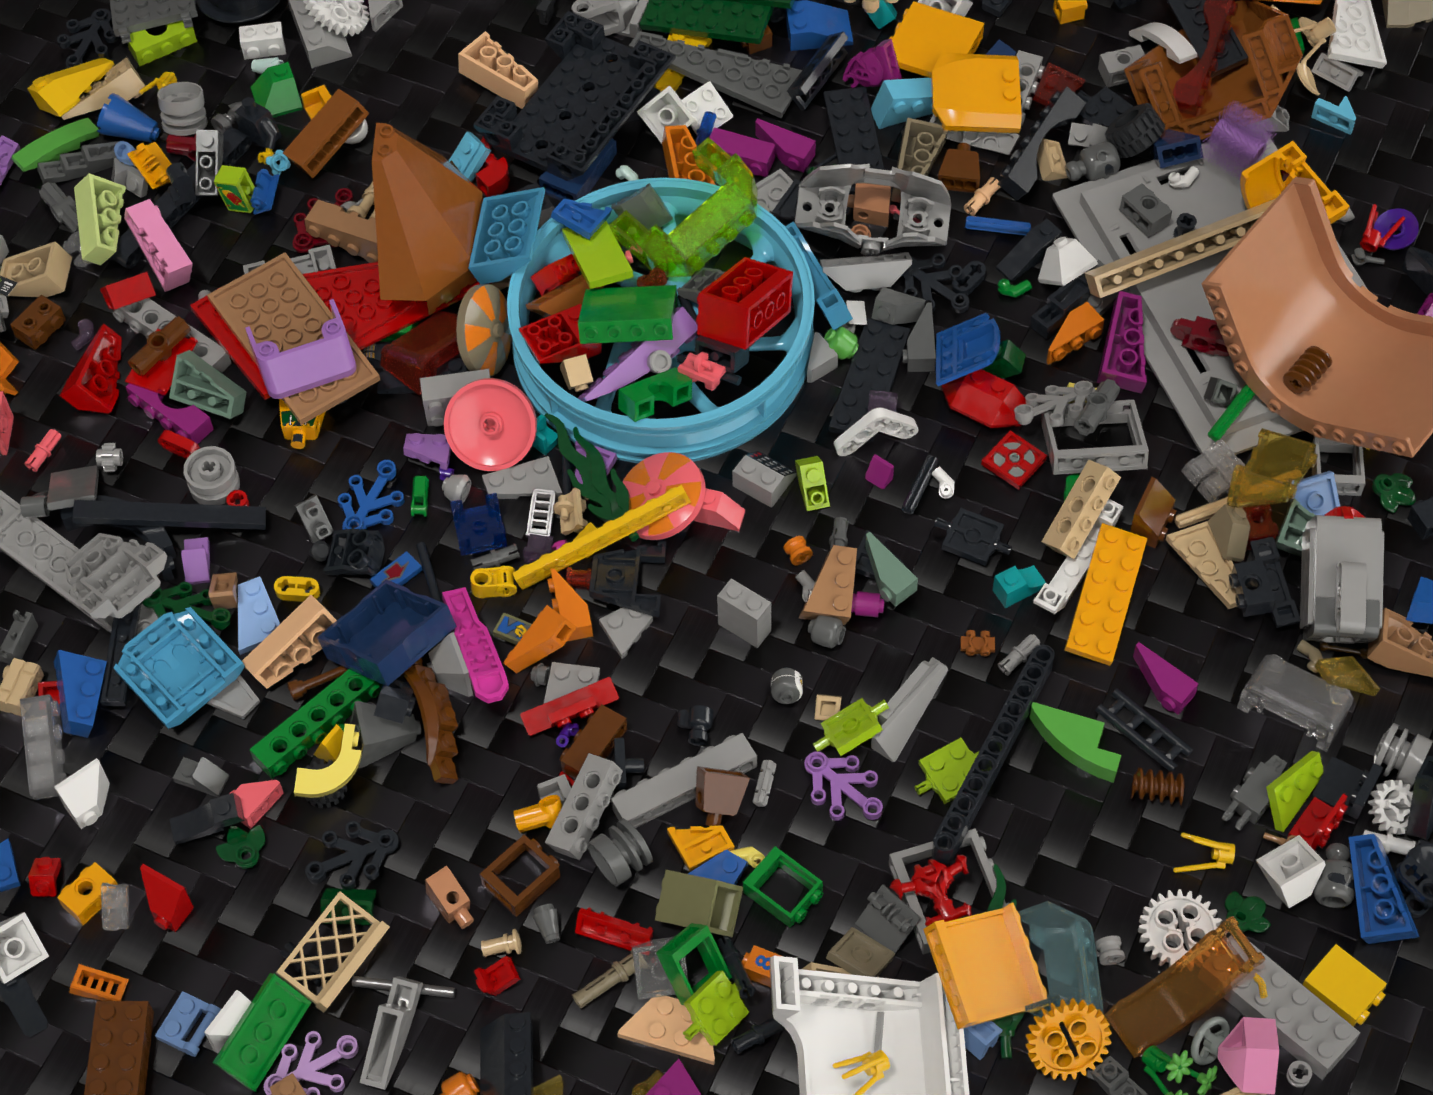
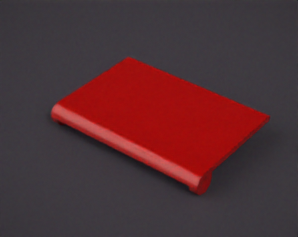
M194 337L189 339L183 338L172 348V354L168 359L158 361L147 373L141 376L132 369L125 382L161 395H166L172 385L177 355L188 350L193 351L198 340Z

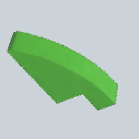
M1035 702L1032 703L1030 719L1042 737L1054 750L1078 768L1098 778L1114 783L1121 755L1098 748L1104 722Z

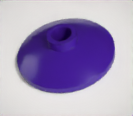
M1391 209L1377 218L1373 229L1378 230L1381 233V238H1383L1402 216L1405 217V220L1397 229L1401 233L1397 235L1392 234L1383 248L1400 250L1409 246L1416 239L1419 225L1416 217L1411 212L1405 209Z

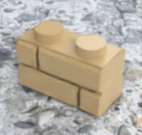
M14 658L10 666L7 665L5 667L3 681L0 685V711L22 717L25 716L38 689V682H41L44 677V673L38 664Z

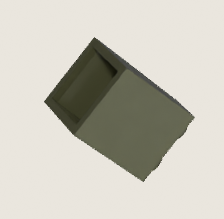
M666 870L665 877L662 880L660 899L656 906L655 920L687 927L691 923L707 925L711 933L733 937L743 887L714 879Z

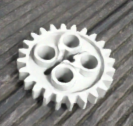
M303 0L306 4L305 9L310 10L308 15L315 16L314 22L320 21L321 27L327 26L329 32L332 29L335 30L336 35L340 32L344 36H347L348 33L351 36L355 33L359 34L360 31L364 30L369 21V12L366 11L368 7L362 5L364 0Z
M1179 889L1177 896H1174L1168 890L1166 898L1162 894H1158L1157 902L1151 899L1149 907H1144V915H1141L1139 923L1142 924L1138 928V932L1142 933L1139 941L1147 942L1144 951H1153L1151 955L1152 960L1157 957L1161 958L1160 966L1168 962L1169 970H1172L1174 965H1178L1180 972L1183 971L1185 965H1188L1189 969L1193 971L1195 963L1202 968L1205 963L1204 959L1207 961L1219 948L1217 945H1221L1222 938L1219 936L1222 935L1223 928L1218 926H1220L1222 920L1214 918L1217 913L1216 909L1208 910L1211 902L1200 903L1201 895L1193 899L1192 891H1189L1187 896H1183L1181 889ZM1173 910L1177 912L1178 919L1176 918V915L1173 912ZM1190 913L1195 918L1188 919L1183 914ZM1165 918L1170 924H1162L1159 919ZM1197 936L1201 938L1203 942H1194L1191 939V937ZM1172 941L1176 943L1178 947L1171 948L1166 944V942ZM1183 943H1185L1188 951L1184 949Z

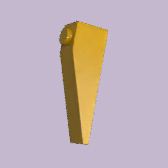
M99 58L39 77L27 89L39 109L61 117L81 101L79 96L83 92L88 93L92 89L90 86L92 82L101 80L115 64L106 58Z

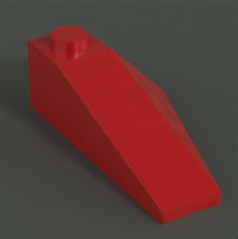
M105 324L100 327L60 394L64 400L78 410L108 414L112 412L119 396V390L116 387L117 380L120 378V372L117 369L118 361L121 359L122 337Z

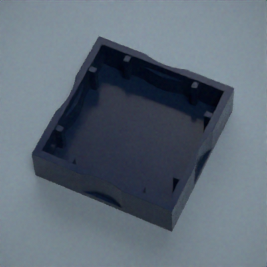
M386 579L365 596L355 608L340 617L321 633L317 639L328 660L385 686H389L457 626L447 604L425 595L413 593L408 588Z

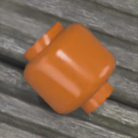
M458 1072L442 1082L441 1089L443 1093L440 1095H478L480 1088L470 1073L466 1075L464 1072Z

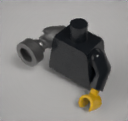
M247 97L242 102L230 104L228 114H217L211 119L214 129L219 130L222 134L232 127L236 120L239 131L250 136L252 142L266 149V152L258 154V161L260 163L264 162L265 165L266 158L274 155L272 149H275L276 142L282 138V134L271 112L267 108L255 103L252 97Z

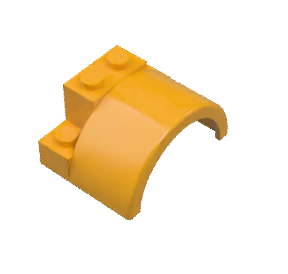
M1291 141L1241 173L1240 188L1247 209L1276 199L1295 177L1315 180L1330 224L1345 216L1350 206L1336 190L1331 192L1305 162L1307 156L1294 141ZM1280 170L1286 171L1289 174L1284 182Z

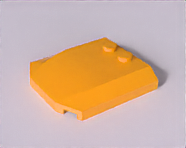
M942 53L931 73L932 112L941 121L943 130L998 133L1020 132L1022 112L1019 60L1017 56Z

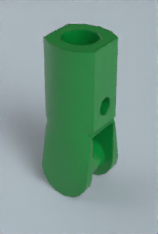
M415 476L413 478L412 517H415V514H423L424 517H427L429 479L426 476Z

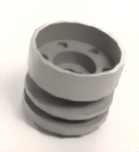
M177 82L169 84L164 88L162 87L158 91V104L162 111L160 114L162 128L166 133L186 136L195 134L196 130H203L207 126L208 122L204 108L205 101L201 86L191 82Z
M1393 723L1382 736L1374 754L1373 764L1381 766L1384 763L1387 765L1383 774L1385 777L1391 773L1393 768L1397 769L1396 780H1402L1403 784H1410V788H1412L1415 777L1427 756L1433 740L1417 734L1410 743L1406 741L1408 729L1405 728L1399 738L1395 736L1399 725Z

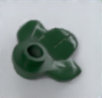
M1394 473L1391 476L1380 474L1374 479L1373 490L1380 496L1381 505L1389 512L1395 513L1398 504L1412 506L1416 502L1415 494L1409 488L1413 481L1407 475L1401 473Z
M260 825L255 826L249 833L236 826H231L227 835V843L216 846V851L224 861L235 862L240 868H251L258 862V851L265 844L264 831ZM245 855H251L249 859L243 860Z
M1236 891L1228 895L1225 900V908L1228 911L1226 924L1230 931L1234 932L1236 930L1238 933H1243L1250 930L1261 933L1271 926L1270 922L1262 917L1266 909V903L1262 898L1250 896L1244 899Z

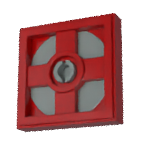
M1010 430L983 458L981 465L1019 490L1047 460V455Z

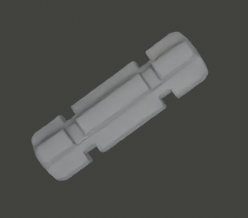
M764 760L760 770L762 772L759 773L755 789L757 793H754L753 803L758 807H765L768 802L769 796L767 795L770 794L774 778L772 774H775L776 763L772 760Z

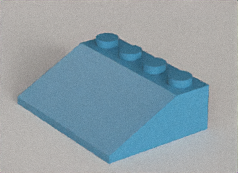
M544 187L483 198L468 267L480 284L502 281L531 261L545 194Z

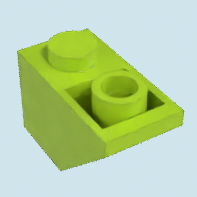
M818 456L795 460L798 482L806 510L830 507L823 461Z

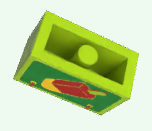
M222 165L215 176L214 184L229 211L252 213L254 208L250 200L255 186L246 169Z

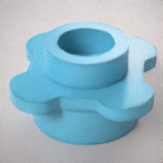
M276 150L274 155L266 158V164L270 165L273 175H280L281 171L290 168L291 163L282 150Z

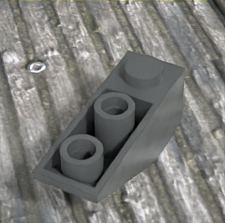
M196 130V196H218L214 179L223 162L224 135L219 130Z

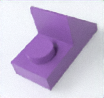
M208 537L184 540V550L181 551L185 582L190 584L209 583L210 551Z

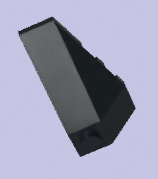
M460 352L444 353L379 372L380 381H378L377 393H422L420 378L469 372V370L465 366Z

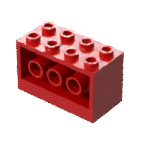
M744 257L698 294L697 334L746 350L791 312L793 271Z

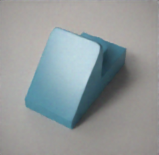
M1347 96L1343 98L1339 106L1318 98L1311 118L1350 135L1356 121V116Z

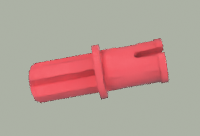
M50 429L40 444L35 445L36 449L28 460L25 461V466L30 470L33 468L32 471L37 472L44 460L52 455L51 451L61 439V434L56 430Z

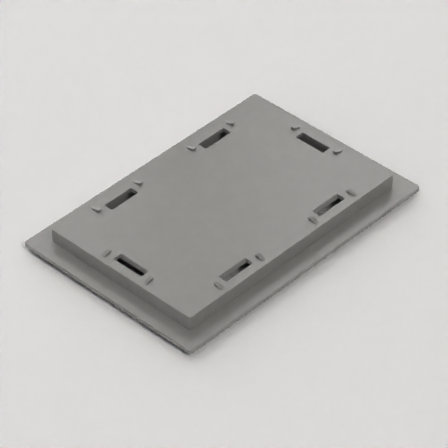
M1272 140L1266 144L1268 146H1266V150L1258 162L1278 150ZM1209 141L1202 147V150L1204 152L1203 156L1208 153V151L1206 152L1204 148L1208 143H1210ZM1206 156L1203 159L1160 168L1155 160H1151L1118 171L1107 179L1091 180L1055 192L1052 196L1076 240L1097 261L1100 260L1104 265L1130 255L1120 239L1127 236L1136 253L1173 239V232L1177 227V218L1182 213H1189L1195 216L1197 224L1193 229L1194 231L1248 210L1242 197L1240 177H1237L1239 175L1236 173L1232 174L1231 172H1235L1231 168L1228 170L1226 169L1228 167H1222L1219 165L1220 163L1216 164ZM1191 166L1196 167L1200 172L1189 187L1174 188L1169 183L1163 185L1159 183V181L1168 179L1169 174L1172 172L1186 173ZM1140 184H1144L1148 189L1152 190L1155 196L1172 210L1169 226L1150 238L1119 210L1122 195ZM1338 244L1346 265L1353 273V281L1359 287L1363 285L1367 288ZM1233 247L1128 287L1130 290L1128 293L1142 296L1144 356L1207 464L1304 431L1277 413L1271 412L1267 405L1255 394L1220 440L1214 442L1208 437L1210 429L1228 408L1227 406L1204 399L1210 377L1220 378L1238 385L1234 399L1246 383L1235 370L1230 355L1219 356L1214 354L1213 356L1194 350L1206 369V372L1200 374L1185 347L1181 346L1183 340L1177 339V337L1172 335L1170 328L1175 319L1184 318L1195 321L1196 317L1199 316L1215 320L1201 283Z

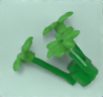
M1152 1045L1146 1049L1142 1056V1062L1147 1065L1144 1071L1152 1077L1164 1095L1174 1094L1167 1090L1156 1072L1162 1073L1166 1069L1170 1070L1171 1072L1167 1080L1171 1081L1175 1078L1177 1083L1181 1082L1183 1074L1195 1077L1197 1082L1202 1084L1197 1092L1200 1095H1205L1207 1090H1210L1212 1087L1211 1082L1217 1078V1066H1214L1213 1069L1209 1068L1207 1075L1202 1072L1199 1074L1188 1066L1193 1063V1059L1187 1058V1050H1184L1180 1057L1173 1053L1171 1058L1157 1046ZM1179 1090L1175 1095H1188V1093L1182 1094V1090Z

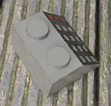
M759 451L746 454L732 471L733 487L771 508L797 476L796 471Z

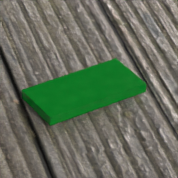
M270 973L213 1063L249 1090L255 1092L312 1002L277 975Z

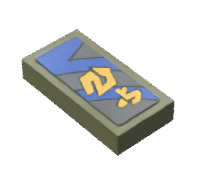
M503 613L493 630V636L517 645L523 634L532 624Z

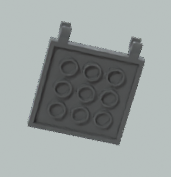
M110 0L113 31L116 37H122L123 44L131 42L130 33L183 20L184 28L193 27L192 18L198 17L195 0Z

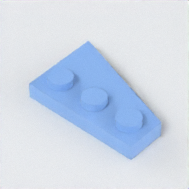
M260 576L238 584V651L242 655L254 650L280 625Z

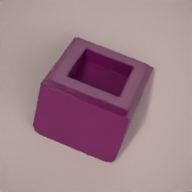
M874 455L866 472L865 479L880 489H885L893 479L894 465L878 455Z

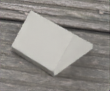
M671 86L658 93L637 111L661 143L664 126L686 125L688 127L697 120Z

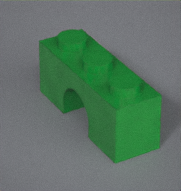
M674 367L620 388L618 409L636 422L654 415V401H665L673 407L692 399V379L679 373L678 368Z

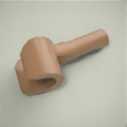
M1266 832L1263 836L1264 839L1279 845H1283L1296 837L1291 835L1285 839Z

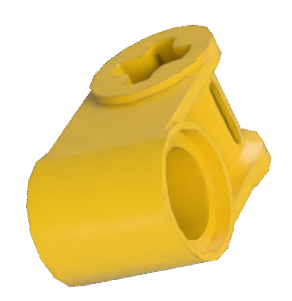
M500 566L474 570L470 577L472 594L482 599L500 596L509 597L516 594L517 587L514 585V576L512 574L515 572V569L511 566Z

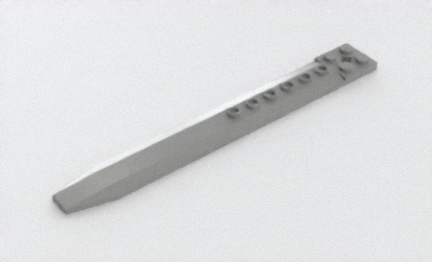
M0 490V549L81 610L77 604L78 599L72 590L73 585L69 581L63 563L79 549L37 517L23 518L20 504ZM143 604L141 605L137 635L158 619L154 610L145 607ZM112 616L91 618L111 633ZM239 675L235 681L206 704L244 719L260 703V700L242 676Z

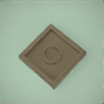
M851 927L828 952L826 959L852 975L878 977L890 964L896 953L854 927Z

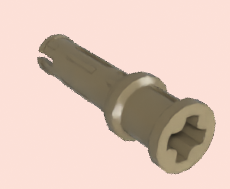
M632 949L630 951L631 954L621 961L613 962L612 968L572 994L574 1001L580 1009L620 981L622 983L628 981L629 976L639 969L644 970L647 968L643 958L636 949Z

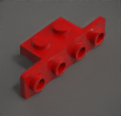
M607 677L525 711L520 716L528 735L533 736L554 726L558 728L564 727L571 723V719L578 716L580 718L588 717L601 704L605 706L617 701L619 696L612 679Z

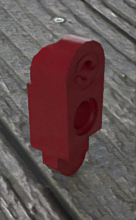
M1197 316L1195 321L1184 318L1173 321L1170 332L1177 339L1183 340L1181 346L1213 356L1214 354L1229 356L1215 320Z

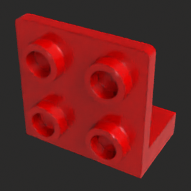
M1343 793L1333 808L1314 797L1288 834V837L1300 835L1314 851L1318 847L1323 849L1331 837L1332 830H1336L1343 820L1342 816L1348 808L1345 805L1348 796Z

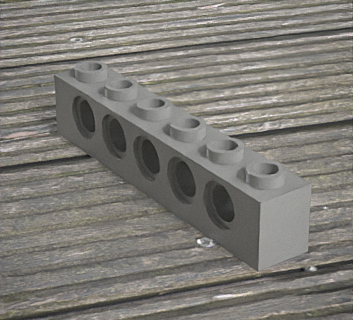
M149 298L113 310V316L119 322L124 321L134 332H140L146 338L155 332L157 328L162 330L176 317ZM190 326L191 331L184 338L194 337L198 340L192 352L223 373L232 364L229 355L220 345Z

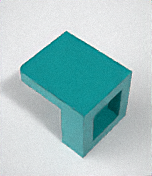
M879 0L877 11L867 14L875 26L880 29L896 19L897 11L891 3L886 2V0Z
M541 414L536 418L537 433L532 446L546 455L558 444V435L547 426L546 417Z

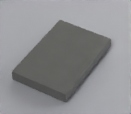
M98 466L51 473L47 498L48 510L73 507L74 500L96 501L99 479Z

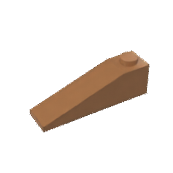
M1384 608L1382 612V628L1379 629L1378 638L1368 643L1367 658L1390 669L1433 677V641L1430 640L1432 636L1427 632L1421 634L1411 626L1413 622L1406 620V617Z

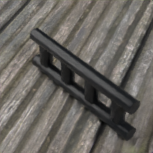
M1118 688L1111 694L1116 701L1108 709L1100 704L1095 712L1170 772L1177 768L1178 765L1173 760L1180 752L1187 757L1193 752V748ZM1124 706L1135 714L1127 724L1116 716ZM1142 722L1154 730L1146 739L1135 731ZM1161 737L1173 745L1165 755L1153 746Z

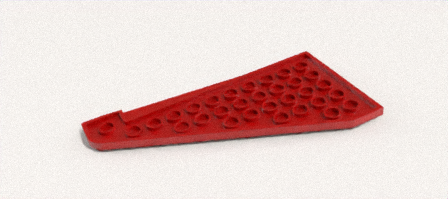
M378 262L302 274L330 311L329 300L334 299L347 334L360 350L430 316L427 301L380 299ZM476 281L471 286L468 284L460 290L459 295L447 304L444 302L435 309L436 312L462 300L470 288L480 285V283ZM206 295L191 304L193 313L265 400L268 399L270 396L258 366L210 303L208 296Z

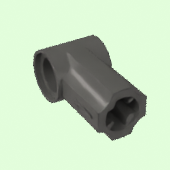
M40 491L33 496L21 498L20 509L23 518L49 516L50 510H48L47 506L48 491Z

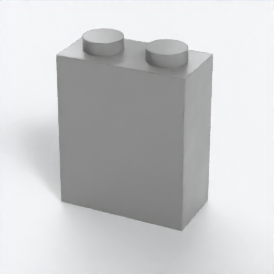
M730 579L717 595L718 624L758 648L771 632V602L735 580Z

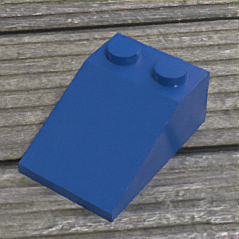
M808 0L795 1L791 9L785 8V20L791 51L820 48L829 35L839 32H845L848 37L843 46L853 45L848 10Z

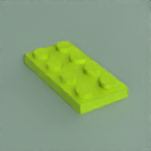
M607 221L600 226L590 239L583 237L568 227L562 229L563 237L590 289L633 278V270Z

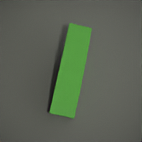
M89 118L67 124L28 144L12 155L11 159L23 172L37 168L38 163L59 161L60 154L80 149L82 141L99 137L97 132L99 129Z

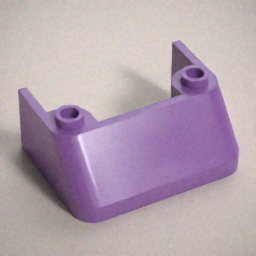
M334 299L329 300L333 319L326 321L322 326L324 338L283 352H279L277 345L271 341L256 344L250 326L245 327L252 353L270 397L282 399L348 377L356 371L353 351Z

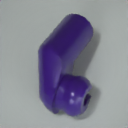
M573 723L564 726L556 739L557 745L559 747L567 746L571 736L575 737L579 731V725Z

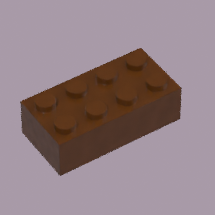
M96 1001L84 1095H145L154 1011L148 1001Z

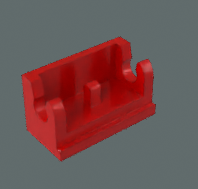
M147 272L100 289L108 308L113 310L156 295Z

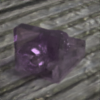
M530 534L527 547H524L523 550L525 563L530 564L538 560L542 555L551 553L554 542L553 537Z

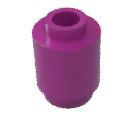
M857 591V594L853 593L851 612L855 613V615L878 617V613H883L884 599L880 598L879 593Z

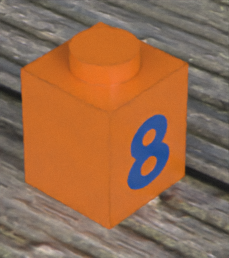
M754 945L751 952H746L742 960L750 980L771 988L769 961L772 956L781 955Z

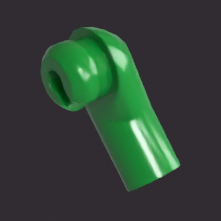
M1001 279L998 282V291L1002 295L1018 297L1032 289L1031 283L1028 280L1017 285H1011L1007 279Z

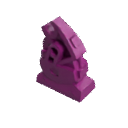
M892 39L884 40L876 48H869L865 53L860 52L848 62L843 80L846 82L852 77L854 83L851 87L855 88L858 84L866 87H880L884 80L902 79Z

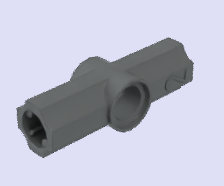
M47 182L42 185L39 191L40 197L50 207L54 217L59 223H64L75 237L79 236L75 201L71 196H66L55 182Z
M1107 379L1101 382L1095 392L1088 395L1087 404L1074 423V428L1079 431V434L1087 436L1093 433L1099 423L1107 419V411L1120 392V387L1114 380Z

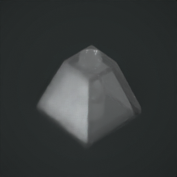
M674 937L654 939L632 947L638 1000L676 994L656 954L658 950ZM683 957L679 963L688 980L686 957Z

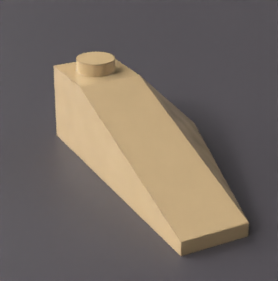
M126 57L113 66L105 74L104 80L97 83L93 82L90 85L92 89L86 95L81 94L79 96L81 101L61 116L62 119L65 120L102 109L104 103L109 105L111 99H108V97L112 93L118 94L126 101L140 97L142 94H139V90L145 87V84Z

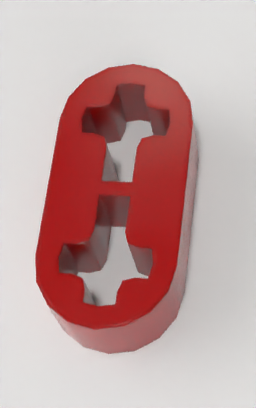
M164 430L158 438V443L163 448L186 459L194 451L201 449L194 441L170 430Z

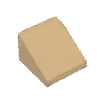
M817 694L815 720H827L838 713L841 708L842 696Z

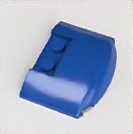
M984 313L936 333L937 386L944 385L985 368L995 361L1000 348V330L994 318L989 320V315Z

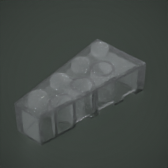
M50 694L20 699L29 794L35 800L59 796L54 786L65 780L67 776L65 772L63 773L65 755L62 749V729L58 701H55Z

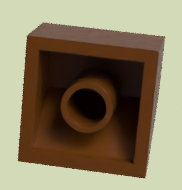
M1151 477L1134 513L1130 530L1131 533L1146 537V545L1156 548L1159 540L1164 541L1168 532L1166 525L1168 522H1173L1177 510L1173 509L1175 499L1156 478Z

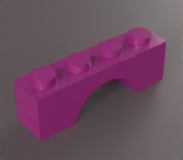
M132 384L126 386L130 403L135 407L140 406L151 419L156 418L160 421L164 429L172 430L174 433L184 436L197 444L214 430L210 417L195 405L182 409L170 408L162 403L165 395Z

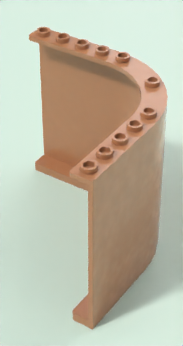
M1295 177L1201 283L1234 368L1271 412L1277 413L1291 424L1313 434L1317 438H1325L1339 443L1413 458L1433 433V317L1406 312L1392 305L1387 308L1377 302L1378 297L1363 285L1359 287L1353 281V273L1341 255L1315 180ZM1311 346H1317L1326 351L1332 358L1333 363L1322 374V377L1317 380V383L1312 386L1311 390L1308 392L1303 391L1301 394H1295L1290 391L1284 384L1283 376L1294 365L1295 361Z

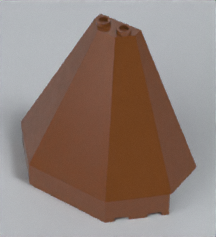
M1239 0L1221 6L1249 61L1209 79L1197 57L1179 64L1167 57L1166 48L1158 45L1124 69L1137 105L1151 104L1165 124V130L1170 129L1198 135L1200 140L1211 136L1216 123L1219 122V115L1220 120L1222 115L1225 118L1224 115L1225 113L1227 114L1230 106L1231 108L1241 106L1243 107L1241 108L1242 110L1251 111L1249 113L1256 116V119L1264 120L1271 118L1303 56L1289 15L1256 0ZM1182 29L1178 31L1183 37L1186 38Z
M376 123L372 154L380 299L427 301L429 315H432L436 312L435 309L444 302L447 304L460 294V290L468 284L471 286L477 281L468 267L483 203V193L442 155L389 124Z

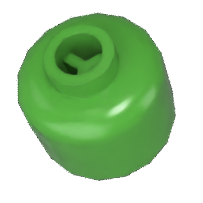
M843 326L835 330L829 329L824 337L829 344V348L834 349L840 360L850 359L859 347L857 336Z

